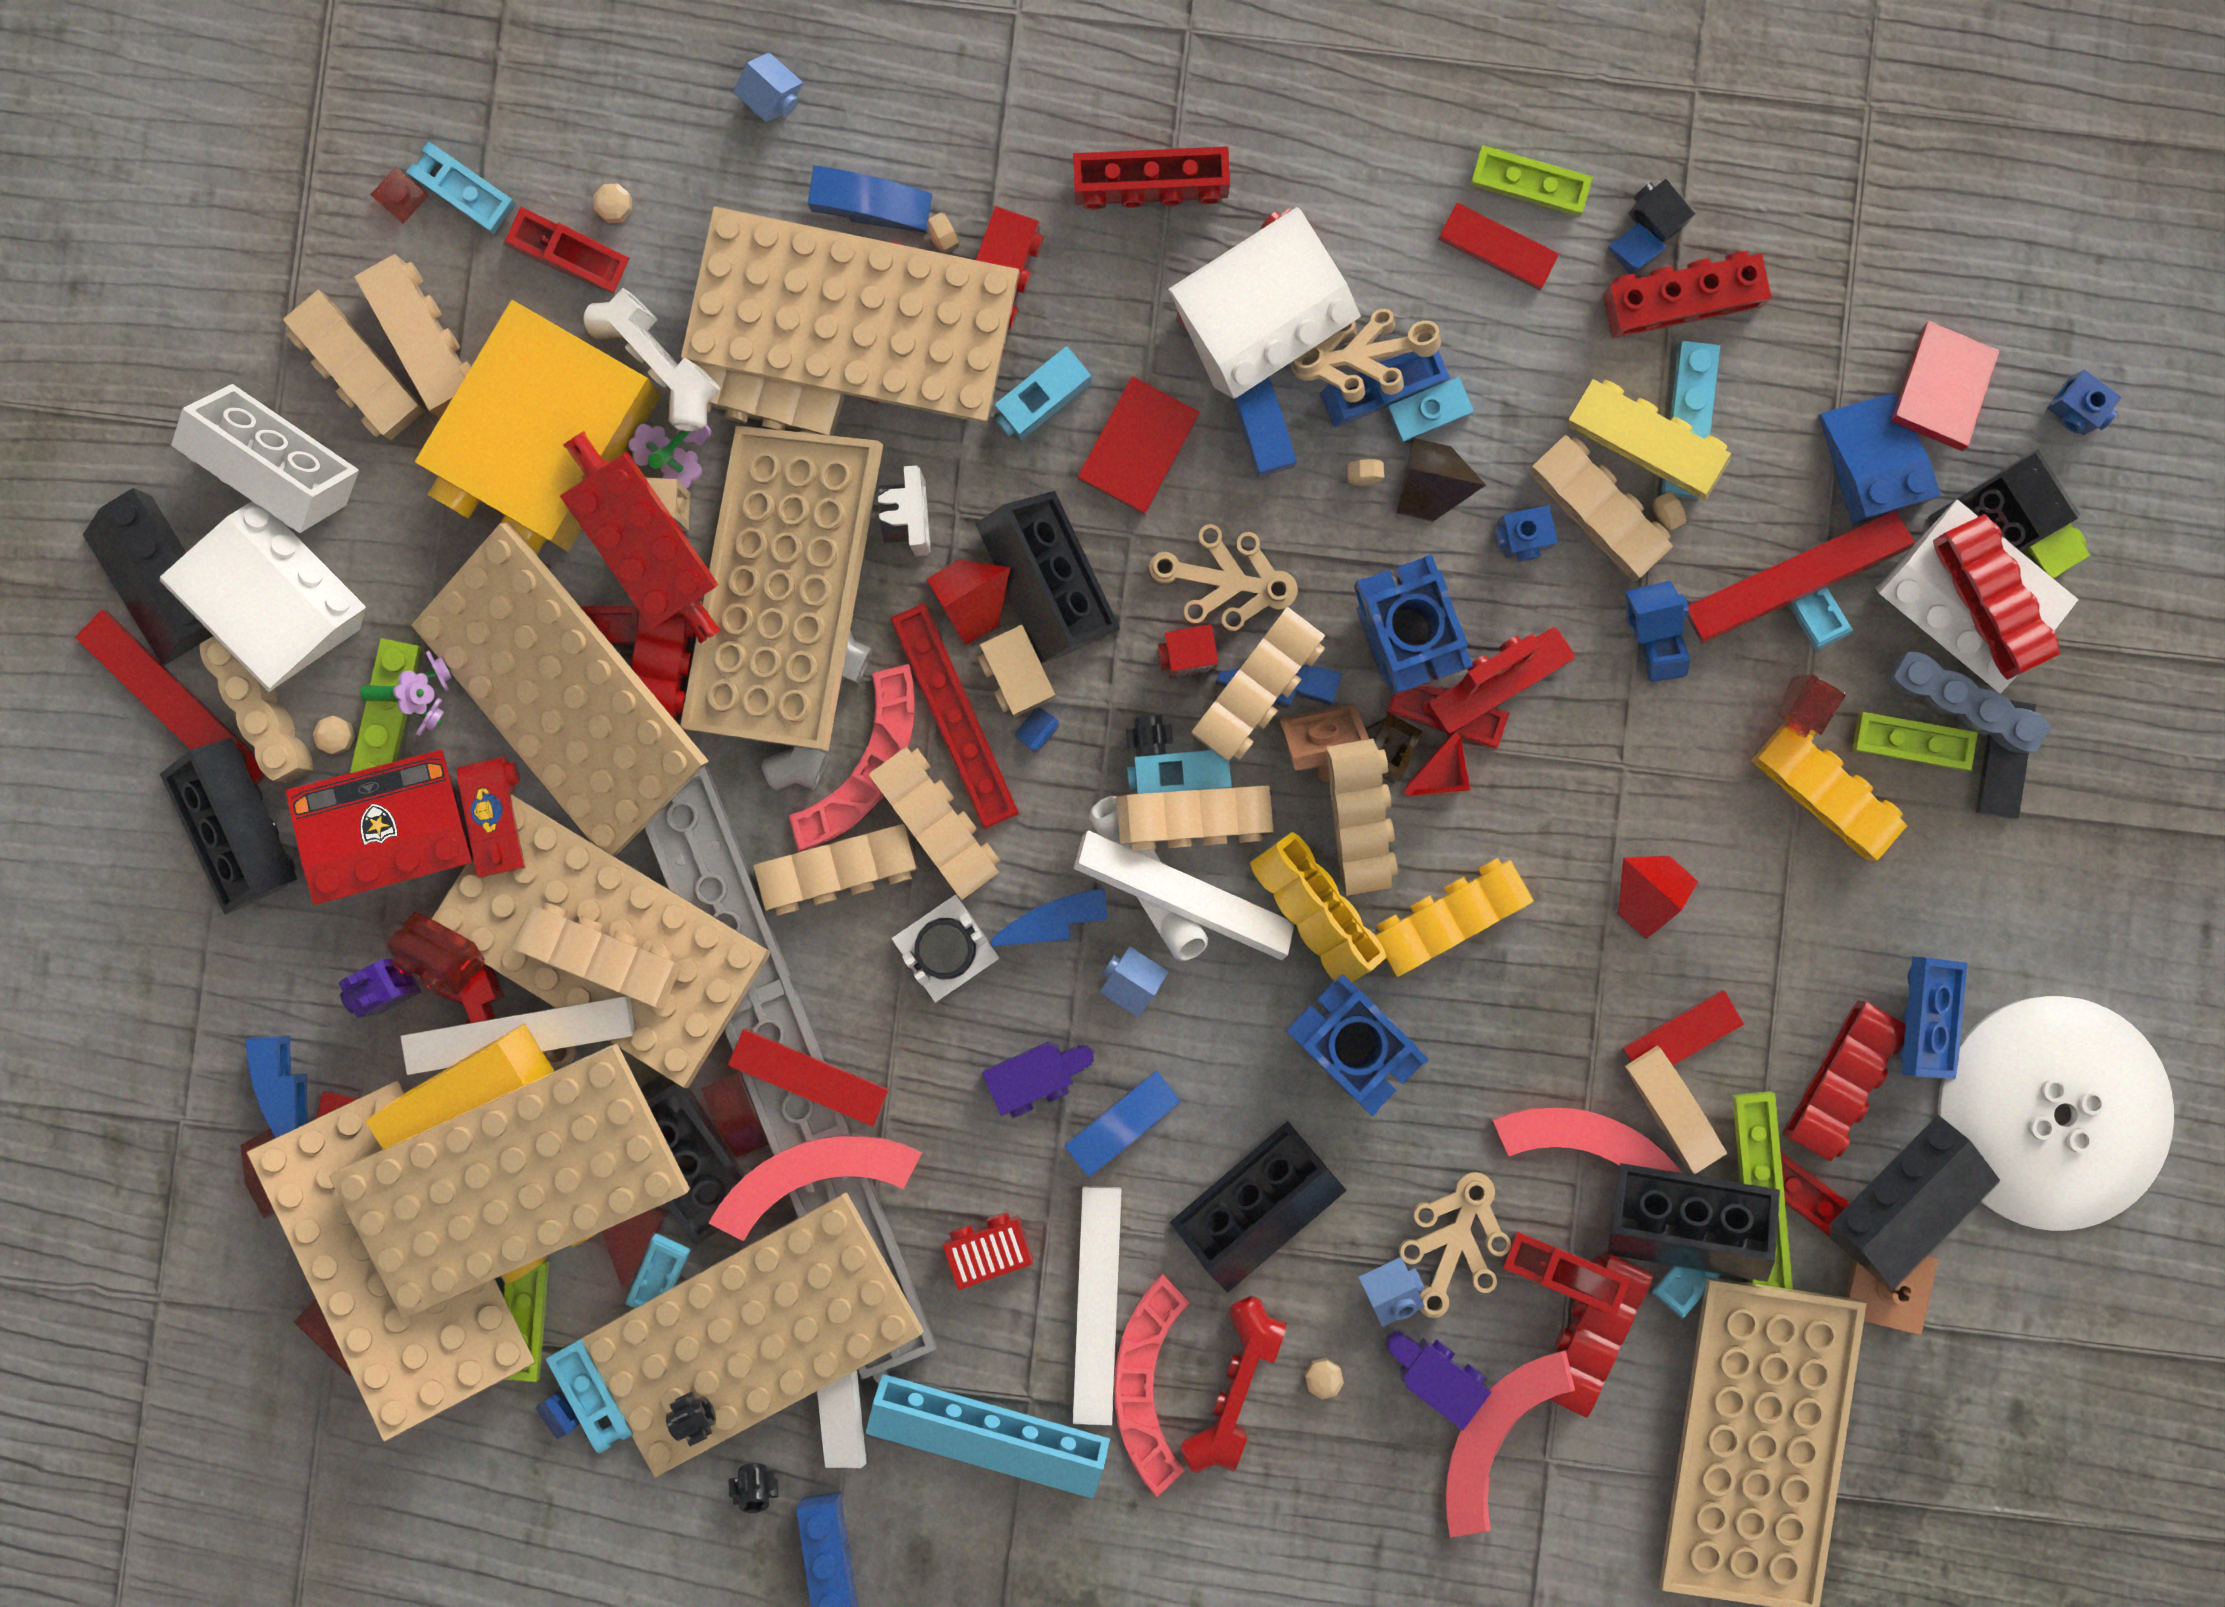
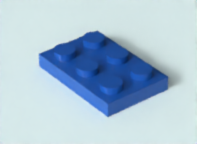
M1912 956V965L1907 976L1909 997L1908 1005L1904 1011L1906 1029L1904 1045L1900 1052L1902 1063L1901 1075L1956 1079L1967 974L1966 962Z

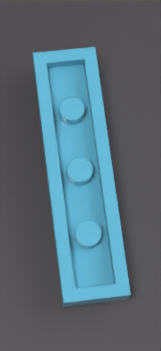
M1681 341L1678 345L1670 420L1672 417H1677L1693 427L1692 433L1705 439L1711 432L1720 345ZM1663 479L1661 495L1670 491L1677 497L1699 499Z

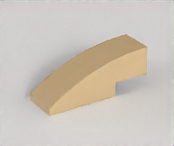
M1658 1045L1625 1066L1657 1125L1667 1135L1681 1162L1694 1175L1727 1154L1698 1103Z

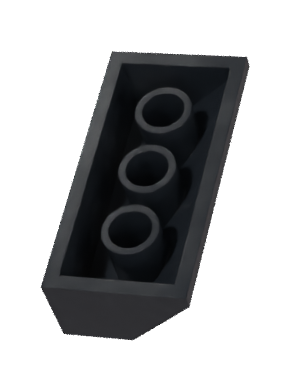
M132 488L99 508L83 536L161 665H167L211 638L213 635L160 582V576L183 557L186 551L153 497Z
M1055 491L1003 504L975 524L994 565L1011 567L1006 590L1041 664L1070 654L1120 630L1119 624Z
M233 737L190 750L160 773L224 915L280 891L298 880L295 874L294 862L286 854L280 842L278 827L269 818L262 802L261 790L253 783L246 767L245 755L241 749L237 748Z
M1937 1115L1830 1223V1239L1893 1292L2000 1183V1179L1971 1140L1941 1116Z
M1287 1121L1172 1219L1170 1223L1207 1273L1228 1293L1347 1190Z
M1620 1163L1607 1254L1768 1282L1775 1263L1780 1190Z

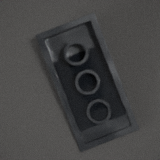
M662 1074L641 1087L640 1090L690 1188L685 1195L664 1204L693 1243L697 1245L720 1230L709 1224V1221L720 1203L732 1188L745 1177V1174L689 1087L688 1089L683 1088Z

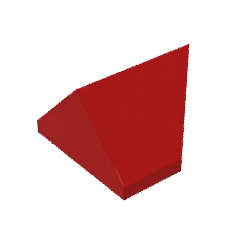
M959 559L927 578L929 585L965 645L999 627L1011 567Z
M1456 732L1449 735L1400 791L1401 795L1405 798L1453 795L1471 790L1462 739Z
M1671 856L1623 857L1617 914L1641 936L1648 939L1682 911L1698 881Z

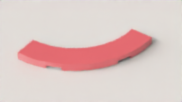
M910 664L872 673L876 704L874 726L868 747H866L861 760L851 773V776L841 787L819 803L789 815L798 853L817 848L838 838L864 819L883 799V793L871 779L869 773L907 746L909 748L915 716V692Z
M1565 1107L1530 1108L1491 1119L1508 1157L1537 1148H1573L1599 1155L1620 1166V1163L1682 1173L1665 1152L1647 1137L1625 1124L1591 1111Z
M842 1135L801 1143L776 1154L748 1173L720 1203L709 1224L744 1241L756 1222L775 1202L799 1187L827 1178L842 1176L865 1177L884 1181L904 1189L923 1152L887 1139Z
M1163 1272L1144 1293L1127 1322L1119 1345L1114 1376L1115 1410L1124 1445L1133 1466L1156 1498L1185 1471V1467L1174 1455L1161 1431L1153 1397L1154 1371L1158 1352L1171 1325L1190 1303Z
M1566 1350L1540 1357L1507 1374L1490 1389L1492 1393L1465 1429L1461 1430L1452 1453L1447 1477L1446 1510L1450 1538L1484 1533L1491 1530L1488 1492L1489 1473L1494 1457L1498 1453L1504 1439L1514 1427L1513 1425L1524 1414L1552 1397L1575 1391Z

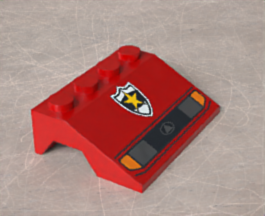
M443 749L285 790L301 863L313 905L473 862V854L467 841Z

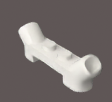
M624 288L610 302L591 303L588 305L584 313V326L587 332L599 340L625 338L628 342L625 349L639 362L643 363L646 361L651 367L648 370V374L664 388L667 385L669 386L668 421L675 428L684 431H699L707 424V405L719 392L720 387L704 369L686 358L677 364L653 338L648 330L658 319L634 295Z
M1110 796L1100 800L1093 806L1089 819L1100 836L1120 844L1116 797L1118 796ZM1120 844L1132 850V844ZM1154 849L1136 851L1162 863ZM1137 897L1175 959L1188 961L1197 957L1205 950L1208 945V937L1200 924Z

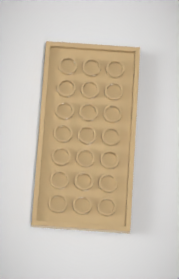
M714 206L681 359L686 358L695 364L988 424L1020 272L1016 268Z
M744 426L735 427L709 568L710 573L719 585L706 593L703 600V606L721 630L711 638L708 637L701 644L698 642V638H696L680 724L683 730L823 751L829 750L882 456V443L877 440Z
M510 522L500 523L411 625L438 658L442 657L444 663L450 668V673L591 843L614 857L709 762Z
M510 795L525 868L477 878L472 855L473 862L466 864L427 928L555 1008L618 998L626 995L513 950V945L531 905L543 909L545 902L567 910L565 918L578 923L582 916L602 924L603 927L600 932L614 937L617 930L639 939L636 947L649 952L651 946L654 945L674 953L672 961L682 966L664 1009L653 1007L630 997L635 1023L633 1036L608 1041L613 1044L617 1043L622 1050L683 1088L688 1089L772 952L517 797Z
M617 1043L329 1175L402 1319L685 1195L690 1190Z
M398 1081L247 1152L384 1442L535 1364L495 1279L402 1319L329 1178V1175L335 1171L383 1150L365 1120L404 1094Z
M847 1192L592 1331L582 1337L581 1340L633 1433L631 1435L656 1478L919 1337L924 1330ZM692 1391L696 1400L706 1397L711 1402L716 1414V1423L710 1427L712 1434L708 1435L707 1439L689 1446L686 1438L677 1441L671 1436L666 1425V1415L672 1411L670 1404L675 1402L676 1398Z
M1706 1277L1659 1582L1662 1591L1769 1607H1820L1866 1302L1861 1299Z

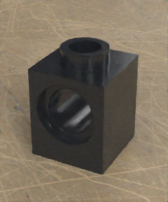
M1664 179L1656 187L1651 182L1643 187L1633 197L1636 203L1628 213L1636 224L1640 223L1663 243L1686 226L1696 214L1667 179Z

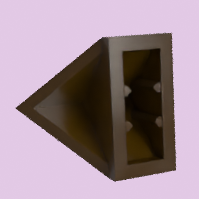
M1413 438L1396 514L1434 522L1482 489L1486 484L1451 446Z
M1388 713L1386 718L1365 729L1369 739H1374L1378 750H1385L1388 773L1382 774V778L1395 784L1401 781L1422 730Z

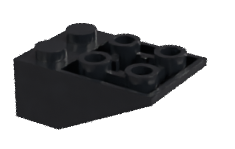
M2039 449L1957 498L1978 517L1986 514L2000 528L2002 537L2020 552L2077 520L2080 515ZM1954 501L1931 514L1930 518L1935 523Z

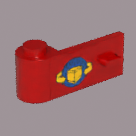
M506 756L458 767V786L477 878L525 868L510 794L515 792V785L520 784V774L514 761L509 762Z

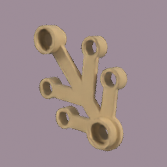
M1379 309L1371 315V321L1358 335L1354 321L1343 328L1350 329L1338 331L1292 361L1291 370L1293 375L1300 380L1312 381L1320 378L1341 389L1343 398L1348 402H1356L1364 397L1365 387L1363 380L1357 375L1348 376L1334 367L1348 365L1379 381L1381 390L1385 394H1396L1404 387L1402 372L1394 367L1388 368L1373 359L1408 352H1415L1421 357H1430L1437 352L1441 345L1440 331L1434 322L1420 321L1410 328L1408 337L1371 344L1379 335H1388L1395 329L1392 311ZM1381 321H1387L1386 323L1379 324ZM1340 342H1350L1345 349L1333 351ZM1396 379L1392 383H1387L1388 380ZM1351 387H1358L1354 390H1348Z
M1212 524L1201 528L1198 540L1203 548L1210 551L1223 571L1180 563L1177 557L1169 552L1156 554L1149 564L1150 576L1158 584H1170L1178 578L1219 587L1201 600H1192L1185 605L1183 611L1184 618L1193 625L1202 623L1208 613L1241 591L1258 594L1239 609L1232 607L1223 613L1221 623L1223 628L1229 632L1239 631L1245 621L1266 607L1276 610L1289 607L1296 599L1298 592L1297 583L1289 573L1273 569L1259 548L1260 540L1258 536L1252 532H1244L1238 537L1236 549L1239 554L1249 558L1260 578L1244 575L1221 541V530ZM1208 530L1214 531L1217 535V541L1211 544L1206 543L1203 540V534ZM1245 538H1250L1254 541L1255 548L1251 551H1245L1241 547V541ZM1163 560L1170 562L1172 565V570L1167 574L1160 573L1157 569L1158 563ZM1275 583H1281L1285 586L1286 592L1283 596H1275L1271 591V586ZM1191 606H1199L1202 609L1203 614L1199 619L1189 617L1188 609ZM1230 613L1237 614L1240 617V624L1235 627L1229 626L1226 623V616Z
M1467 1173L1457 1182L1454 1193L1431 1203L1422 1202L1417 1204L1413 1209V1218L1421 1227H1431L1436 1223L1438 1216L1458 1208L1460 1210L1454 1223L1416 1240L1406 1239L1399 1246V1255L1403 1261L1408 1264H1416L1422 1260L1425 1253L1446 1245L1432 1283L1425 1285V1290L1419 1292L1425 1306L1420 1311L1429 1318L1441 1317L1448 1310L1449 1298L1446 1291L1461 1251H1463L1471 1269L1472 1284L1478 1291L1489 1293L1497 1285L1496 1275L1487 1268L1470 1230L1475 1214L1487 1235L1486 1247L1493 1255L1503 1256L1511 1248L1509 1237L1501 1232L1490 1207L1495 1197L1494 1185L1482 1173ZM1478 1185L1482 1188V1195L1479 1199H1471L1469 1190L1471 1187ZM1423 1208H1429L1432 1211L1431 1219L1426 1222L1420 1221L1418 1218L1419 1211ZM1495 1237H1503L1505 1240L1504 1247L1501 1250H1494L1491 1245L1492 1240ZM1408 1245H1416L1418 1247V1254L1414 1258H1407L1404 1255V1250ZM1483 1273H1487L1491 1277V1282L1486 1287L1479 1286L1477 1282L1478 1277ZM1431 1296H1438L1441 1300L1440 1306L1436 1309H1429L1427 1307V1300Z

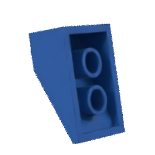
M1894 392L1818 415L1852 525L1887 515L1895 510L1898 512L1922 505L1941 496L1930 458L1916 432L1891 422L1898 401Z

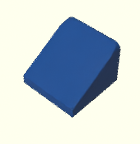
M1640 223L1636 224L1608 246V249L1628 274H1636L1661 255L1667 248L1660 239Z
M1682 634L1643 643L1647 674L1651 682L1685 677L1688 674L1690 657Z
M1037 707L1016 731L1015 736L1034 753H1038L1059 728V720L1042 708Z
M559 1391L536 1406L537 1412L557 1439L567 1435L580 1424L572 1407Z

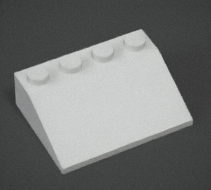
M1297 207L1168 289L1214 388L1234 399L1361 317L1346 281L1304 214Z
M1956 499L1915 543L1913 548L1881 580L1875 589L2001 694L2017 676L2006 680L1998 670L1992 659L1989 645L1978 633L1970 610L1960 599L1954 587L1951 574L1942 565L1933 544V540L1943 533L1978 517ZM2002 537L2003 549L2020 566L2022 584L2038 599L2041 619L2048 627L2055 631L2078 599Z
M252 501L227 516L160 576V582L268 692L361 629L366 610L362 602L280 519Z

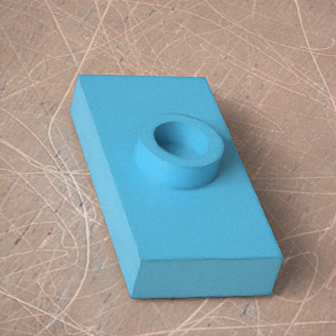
M1456 377L1387 407L1401 443L1465 418L1474 412L1460 377Z
M1827 587L1788 605L1815 651L1851 635L1853 631Z
M655 1233L647 1248L625 1305L636 1308L676 1286L691 1249Z
M1673 1266L1654 1288L1652 1294L1683 1319L1704 1295L1706 1277L1718 1278L1721 1274Z

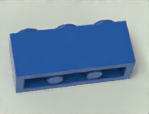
M841 1491L802 1497L796 1511L811 1607H858Z

